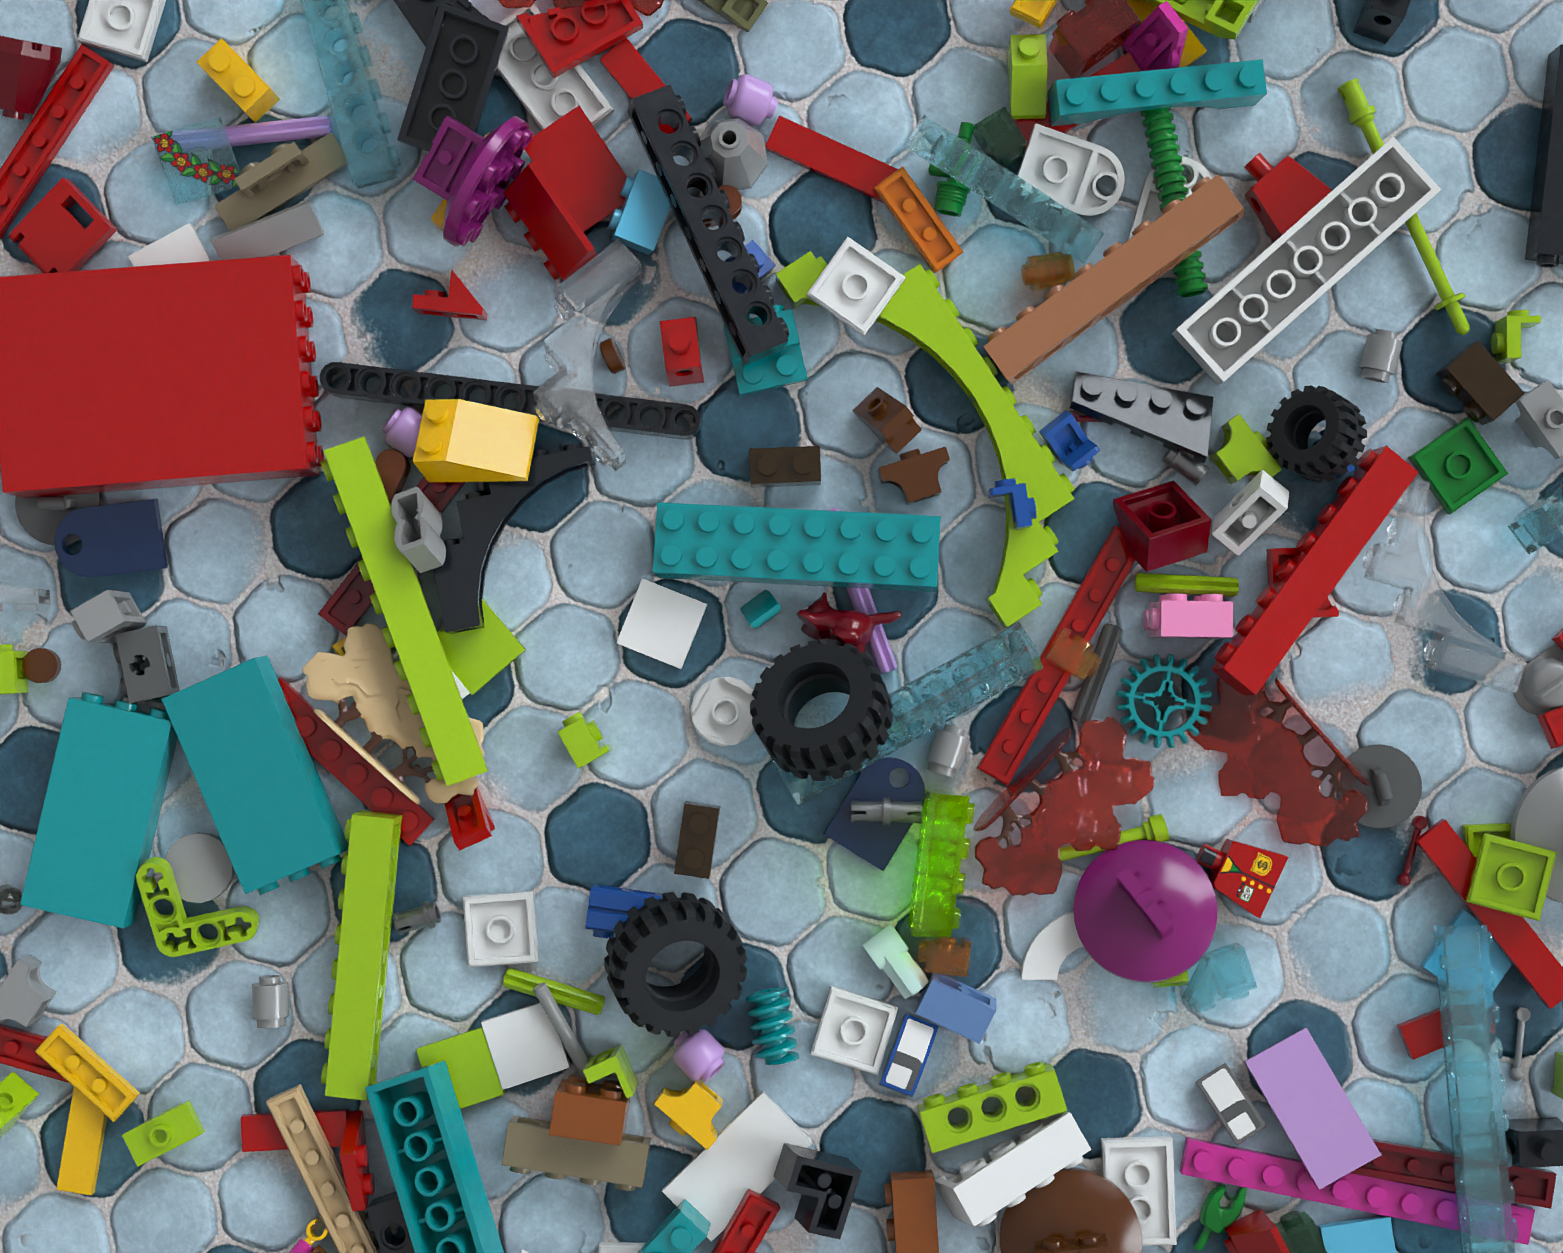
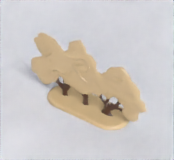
M364 624L363 627H350L347 630L348 634L344 642L346 652L344 656L318 652L302 668L303 673L307 676L305 683L307 695L316 700H332L338 704L339 717L335 721L322 710L314 709L313 711L413 802L419 805L420 799L404 783L405 776L409 775L425 779L426 794L435 804L447 803L456 794L470 796L474 794V789L478 786L476 776L447 786L445 780L438 782L436 777L431 779L426 776L428 772L434 771L432 766L420 769V766L416 764L414 767H411V763L418 758L430 757L433 761L437 760L433 747L425 748L419 732V728L424 727L420 713L413 715L406 696L412 693L408 680L401 682L393 662L392 648L388 647L384 634L377 625ZM353 696L355 701L347 708L345 701L348 697ZM359 717L364 719L368 731L371 732V739L362 746L342 728L346 722ZM469 718L484 757L485 752L482 748L484 740L483 723L480 720ZM385 739L395 741L402 749L403 763L393 770H389L371 754L376 746ZM409 748H412L415 754L411 758L407 757Z

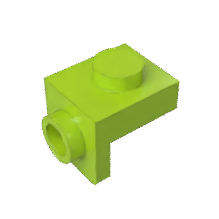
M1529 310L1508 311L1507 316L1495 321V333H1493L1491 338V350L1493 354H1496V361L1498 363H1511L1522 358L1521 328H1531L1540 324V315L1529 316Z

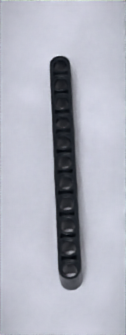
M331 362L325 365L320 373L322 387L334 396L346 399L424 408L425 400H436V389L440 385L447 384L451 387V394L448 399L469 401L471 392L481 388L486 392V398L482 404L505 409V397L510 393H518L521 396V402L512 411L536 415L539 418V422L682 440L696 437L702 428V420L698 411L693 406L687 404L343 362ZM338 372H345V384L340 388H333V376ZM373 376H380V388L375 392L369 393L366 389L367 381ZM408 380L415 381V392L409 397H403L400 391L402 384ZM545 397H552L556 401L555 409L548 414L540 413L538 410L539 402ZM580 401H586L591 406L590 413L584 418H577L573 415V407ZM615 405L623 406L626 412L625 417L619 422H611L607 419L608 410ZM652 409L658 411L661 418L657 425L648 427L642 423V416L646 411ZM682 414L692 415L695 417L694 427L688 431L678 429L676 427L678 417Z

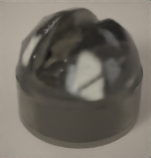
M12 885L0 886V913L12 915L23 907L20 905L22 893L19 889ZM2 901L13 902L12 904L2 905Z

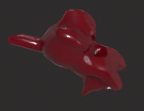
M825 592L813 604L805 607V610L797 612L798 618L805 623L802 625L801 631L815 640H837L841 642L842 646L845 643H849L857 647L859 652L865 653V646L871 639L876 625L890 624L902 615L900 611L866 615L855 610L833 609L827 601V593Z

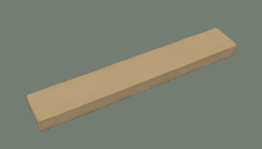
M301 1084L268 1098L266 1101L267 1106L338 1253H377L376 1248L378 1244L373 1234L367 1228L362 1211L352 1212L343 1171Z

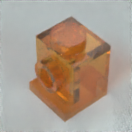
M1066 627L1060 628L1043 659L1079 680H1084L1087 675L1092 677L1102 662V659L1098 657L1099 655L1091 651L1094 645L1077 635L1070 639L1068 636L1071 630Z
M935 935V940L926 939V941H920L918 962H923L925 972L968 977L972 942L969 938L962 937L961 944L956 943L955 937Z

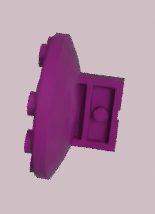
M446 116L432 141L433 145L429 153L422 160L413 180L447 200L443 239L455 247L465 246L468 241L474 243L483 229L482 223L493 208L499 210L506 201L503 193L511 178L515 180L521 173L525 161L520 158L534 134L529 130L528 123L517 116L510 118L491 131L485 138L450 116Z
M1151 840L1125 842L1099 855L1083 873L1075 892L1073 907L1074 921L1079 939L1092 959L1103 969L1117 977L1141 983H1153L1172 979L1193 967L1210 946L1216 930L1218 912L1213 886L1202 867L1182 850L1163 842Z

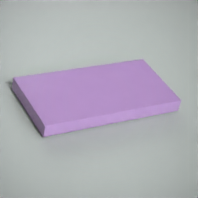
M1307 1028L1299 1030L1244 1061L1317 1189H1322L1381 1156L1377 1146Z

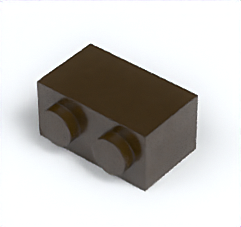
M1479 341L1466 346L1436 373L1441 379L1440 385L1449 395L1456 396L1463 403L1465 414L1472 421L1479 422L1481 425L1494 421L1525 394Z
M820 446L749 449L751 488L821 485Z
M690 801L684 803L674 874L710 878L721 806Z

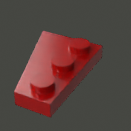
M592 0L583 2L582 6L566 9L556 7L547 9L548 12L531 16H529V13L516 15L518 24L553 79L643 29V22L629 0Z

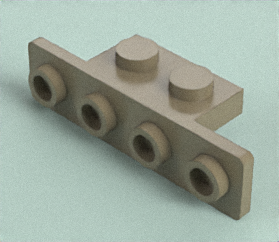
M328 133L303 150L294 141L290 144L283 143L275 147L270 152L271 156L262 162H253L245 166L240 172L241 175L234 179L240 189L215 205L216 211L228 230L231 231L264 218L348 165L350 160L336 137L332 133Z

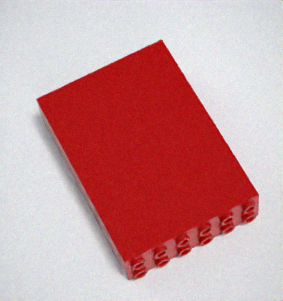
M291 255L0 277V464L3 493L30 499L38 498L39 496H67L320 476L319 467L322 466L321 461H324V451L322 445H317V432H321L322 422L320 412L315 411L314 397L319 396V385L317 376H312L311 362H316V348L314 341H309L308 328H313L314 325L312 308L306 305V293L311 292L309 273L304 272L302 265H299Z

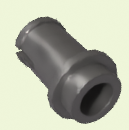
M1168 449L1162 458L1168 470L1172 467L1193 482L1194 485H1197L1203 479L1209 469L1208 466L1194 460L1191 455L1180 449H1177L1176 452Z
M424 901L420 907L394 913L393 920L398 934L402 935L426 926L430 929L434 928L436 923L441 922V914L436 902Z

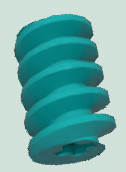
M775 987L756 991L745 998L746 1002L755 1003L757 1006L747 1012L748 1016L759 1019L758 1022L750 1026V1030L761 1032L760 1036L752 1040V1044L763 1046L762 1050L754 1054V1058L765 1060L766 1065L785 1064L799 1059L797 1052L789 1051L797 1046L796 1039L787 1037L795 1032L794 1025L785 1023L793 1017L792 1011L782 1009L791 1003L790 997L780 995L787 991L788 987Z

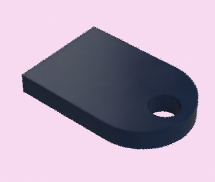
M158 498L79 508L67 514L60 521L54 536L56 554L61 563L76 575L99 577L168 568ZM71 534L77 535L82 540V549L78 554L71 553L66 547V540Z
M892 757L875 760L862 770L823 833L882 871L885 870L913 823L890 822V826H883L882 822H851V800L883 801V798H890V801L899 802L922 801L923 807L925 785L921 775L908 762ZM904 768L907 770L909 781L904 787L896 788L891 785L889 775L893 769Z

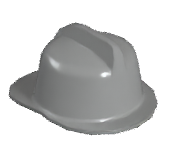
M1557 644L1547 648L1517 673L1513 684L1514 696L1518 704L1527 712L1539 716L1563 706V651Z

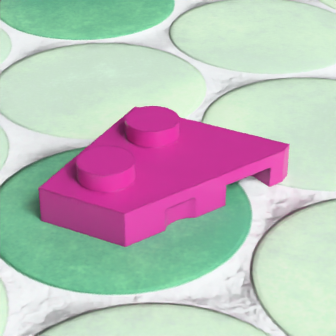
M1165 1L1156 7L1121 46L1127 53L1131 54L1141 71L1178 68L1188 27L1168 1Z

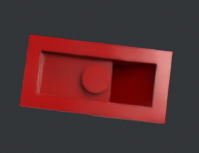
M451 270L448 297H445L444 292L436 290H424V295L413 294L412 309L417 314L487 321V312L453 270Z
M478 786L474 789L472 796L456 794L447 803H444L453 841L459 851L492 837L491 831L495 829V825Z

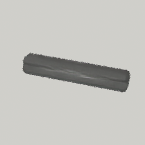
M1109 623L1103 625L1071 714V719L1082 724L1090 723L1122 634V629L1116 625Z

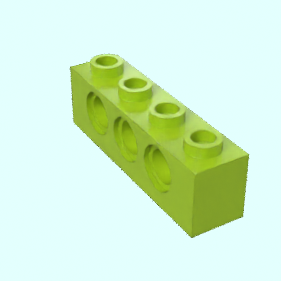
M1043 1061L1034 1062L1026 1065L1024 1072L1012 1076L1010 1072H1003L992 1076L990 1083L977 1086V1083H968L958 1087L955 1094L944 1097L943 1093H938L924 1098L923 1104L917 1105L931 1152H939L1068 1111L1055 1069L1051 1063L1044 1065ZM1029 1086L1033 1088V1095L1028 1101L1020 1102L1015 1099V1094L1020 1087ZM988 1097H996L1000 1100L999 1107L994 1112H985L981 1109L983 1101ZM954 1108H963L966 1110V1117L959 1123H953L948 1120L949 1112Z

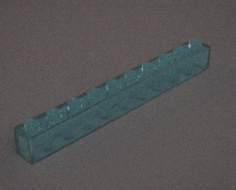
M1479 923L1433 925L1461 1253H1515L1514 1240L1518 1239V1226L1516 1220L1512 1217L1511 1204L1515 1202V1191L1508 1175V1167L1512 1165V1155L1505 1140V1131H1508L1509 1120L1502 1106V1095H1505L1506 1085L1504 1077L1499 1071L1498 1059L1502 1058L1503 1051L1501 1041L1496 1037L1495 1024L1499 1022V1009L1496 1002H1493L1492 988L1496 986V974L1494 968L1490 966L1489 952L1493 950V939L1490 931H1487V925Z

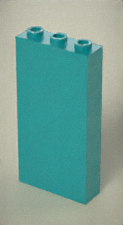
M268 655L252 658L162 699L245 894L257 889L259 895H263L280 887L277 880L288 876L290 882H293L311 874L308 867L319 863L321 869L342 861L339 854L348 850V842L345 839V835L304 739L301 737L295 723V718L287 704Z
M82 692L81 697L68 698L20 905L124 929L135 923L141 897L136 874L142 863L150 858L178 737L166 710L150 708V712L147 713L138 711V704L116 700V704L112 705L103 703L104 696Z

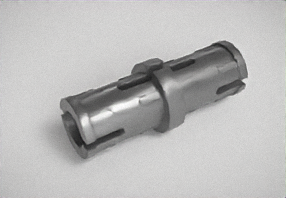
M883 798V801L851 800V822H882L883 826H890V822L922 824V801L899 802L890 801V798Z

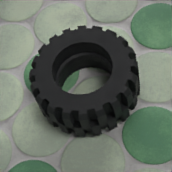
M820 640L808 641L807 646L801 647L798 644L791 647V652L785 656L782 654L778 655L773 659L774 665L771 668L766 667L760 675L762 682L755 684L752 692L755 700H752L750 703L753 728L772 760H775L777 765L785 772H792L794 777L807 779L808 775H810L813 781H825L826 776H832L833 779L844 777V772L851 769L855 772L862 768L861 763L867 758L871 761L878 754L876 747L879 744L882 746L885 744L889 736L886 728L889 729L893 722L891 697L871 658L866 653L859 652L857 647L849 643H845L842 646L841 642L837 640H827L826 644H822ZM830 692L850 695L846 707L833 721L816 728L794 726L798 713L811 699Z
M667 892L662 894L663 899L655 900L654 896L643 900L644 906L638 910L633 906L626 912L628 919L625 922L621 920L617 922L613 928L616 937H610L606 945L609 955L604 958V967L608 974V983L625 1014L629 1015L634 1024L638 1027H644L645 1025L648 1032L656 1035L661 1034V1031L664 1030L667 1037L680 1036V1031H686L690 1035L699 1032L698 1027L706 1024L709 1028L717 1022L715 1018L719 1014L726 1015L732 1008L731 1000H737L743 990L739 982L746 980L747 968L744 963L747 961V956L738 933L719 908H715L711 901L704 897L698 900L692 893L683 892L681 898H677L674 892ZM679 941H695L704 945V956L699 968L684 982L664 987L646 982L649 964L655 955L666 946Z

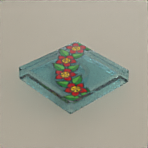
M221 117L151 137L176 205L239 187L234 179L241 175Z

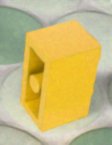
M222 38L196 62L255 123L280 100L274 91Z

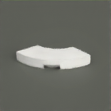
M1073 911L1050 921L1032 939L1022 962L1020 976L1022 980H1057L1059 968L1067 955L1083 947L1076 930Z

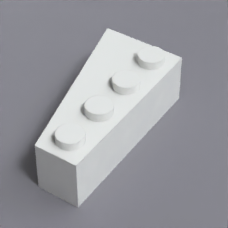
M1064 1111L1042 1118L1019 1131L1017 1135L1020 1140L1014 1142L1013 1139L998 1143L990 1148V1157L986 1159L979 1158L974 1161L970 1159L959 1165L961 1169L960 1174L949 1180L944 1175L935 1179L934 1184L952 1216L974 1227L976 1225L978 1227L985 1226L997 1217L995 1213L1003 1207H1013L1026 1198L1025 1193L1035 1186L1036 1188H1041L1051 1183L1055 1179L1054 1174L1061 1169H1070L1080 1164L1084 1159L1082 1155L1090 1151L1091 1148L1072 1114Z

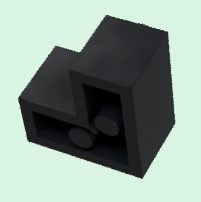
M784 1143L773 1177L787 1191L802 1194L794 1218L808 1233L840 1240L862 1171L846 1157Z

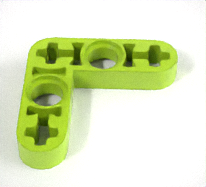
M160 857L148 858L137 871V884L159 951L164 955L178 957L245 942L256 934L260 925V916L257 911L248 906H238L187 918L172 867L165 859ZM151 868H153L155 873H162L161 877L158 880V886L160 890L155 892L154 894L152 893L157 887L155 878L153 876H147V873ZM159 899L170 901L174 907L173 913L169 915L160 914L155 908V902ZM239 917H242L244 922H250L247 930H243L241 925H232L236 924ZM203 924H212L216 927L218 936L213 939L204 938L199 932V927ZM232 926L227 933L228 935H226V927ZM189 928H191V936L182 938L178 945H175L172 940L167 941L170 933L179 938L186 936L190 930Z

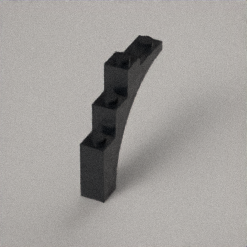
M583 443L568 444L563 446L562 452L552 454L549 453V450L533 451L528 481L489 482L490 495H486V491H474L465 494L464 500L456 501L464 543H460L459 539L444 540L443 542L446 547L445 562L443 566L433 569L445 633L454 634L484 628L482 599L486 571L494 546L506 524L520 507L545 485L570 472L596 465L594 453L590 446L584 447Z

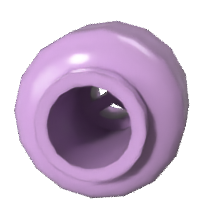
M743 74L737 80L732 79L730 81L723 105L727 106L728 115L731 118H740L750 125L758 126L765 117L772 118L778 100L773 97V87L769 82Z
M411 406L405 407L403 410L397 408L382 429L386 433L385 443L392 449L402 453L406 458L412 459L423 414Z
M699 1029V1032L690 1035L684 1031L674 1042L677 1049L673 1054V1061L692 1081L703 1079L704 1082H708L725 1065L723 1060L724 1048L706 1029Z

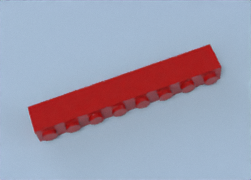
M1388 446L1374 450L1369 449L1359 458L1356 464L1359 468L1352 477H1347L1339 485L1336 491L1339 495L1332 504L1326 505L1320 511L1316 518L1319 521L1312 532L1308 531L1298 541L1296 547L1299 550L1292 559L1289 558L1282 563L1276 572L1277 580L1271 587H1266L1259 594L1255 601L1258 605L1251 615L1247 614L1237 624L1235 631L1238 633L1230 643L1226 642L1217 651L1214 657L1217 661L1211 670L1240 694L1256 695L1418 474L1416 469Z

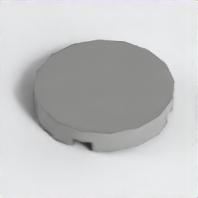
M197 832L183 836L170 846L164 857L172 867L181 899L186 902L203 903L216 899L228 890L234 879L235 870L224 844L219 837L213 834Z

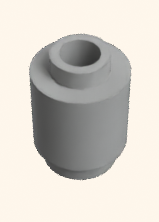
M1376 329L1375 334L1367 335L1359 366L1362 369L1360 377L1371 381L1389 383L1390 375L1395 374L1403 344L1402 341L1396 339L1397 333Z
M946 723L943 730L936 728L927 760L930 761L928 770L955 777L956 771L961 770L970 738L964 737L965 729Z
M280 975L260 976L259 983L252 984L253 1019L257 1020V1028H277L286 1025L285 1018L289 1016L288 982L281 981Z

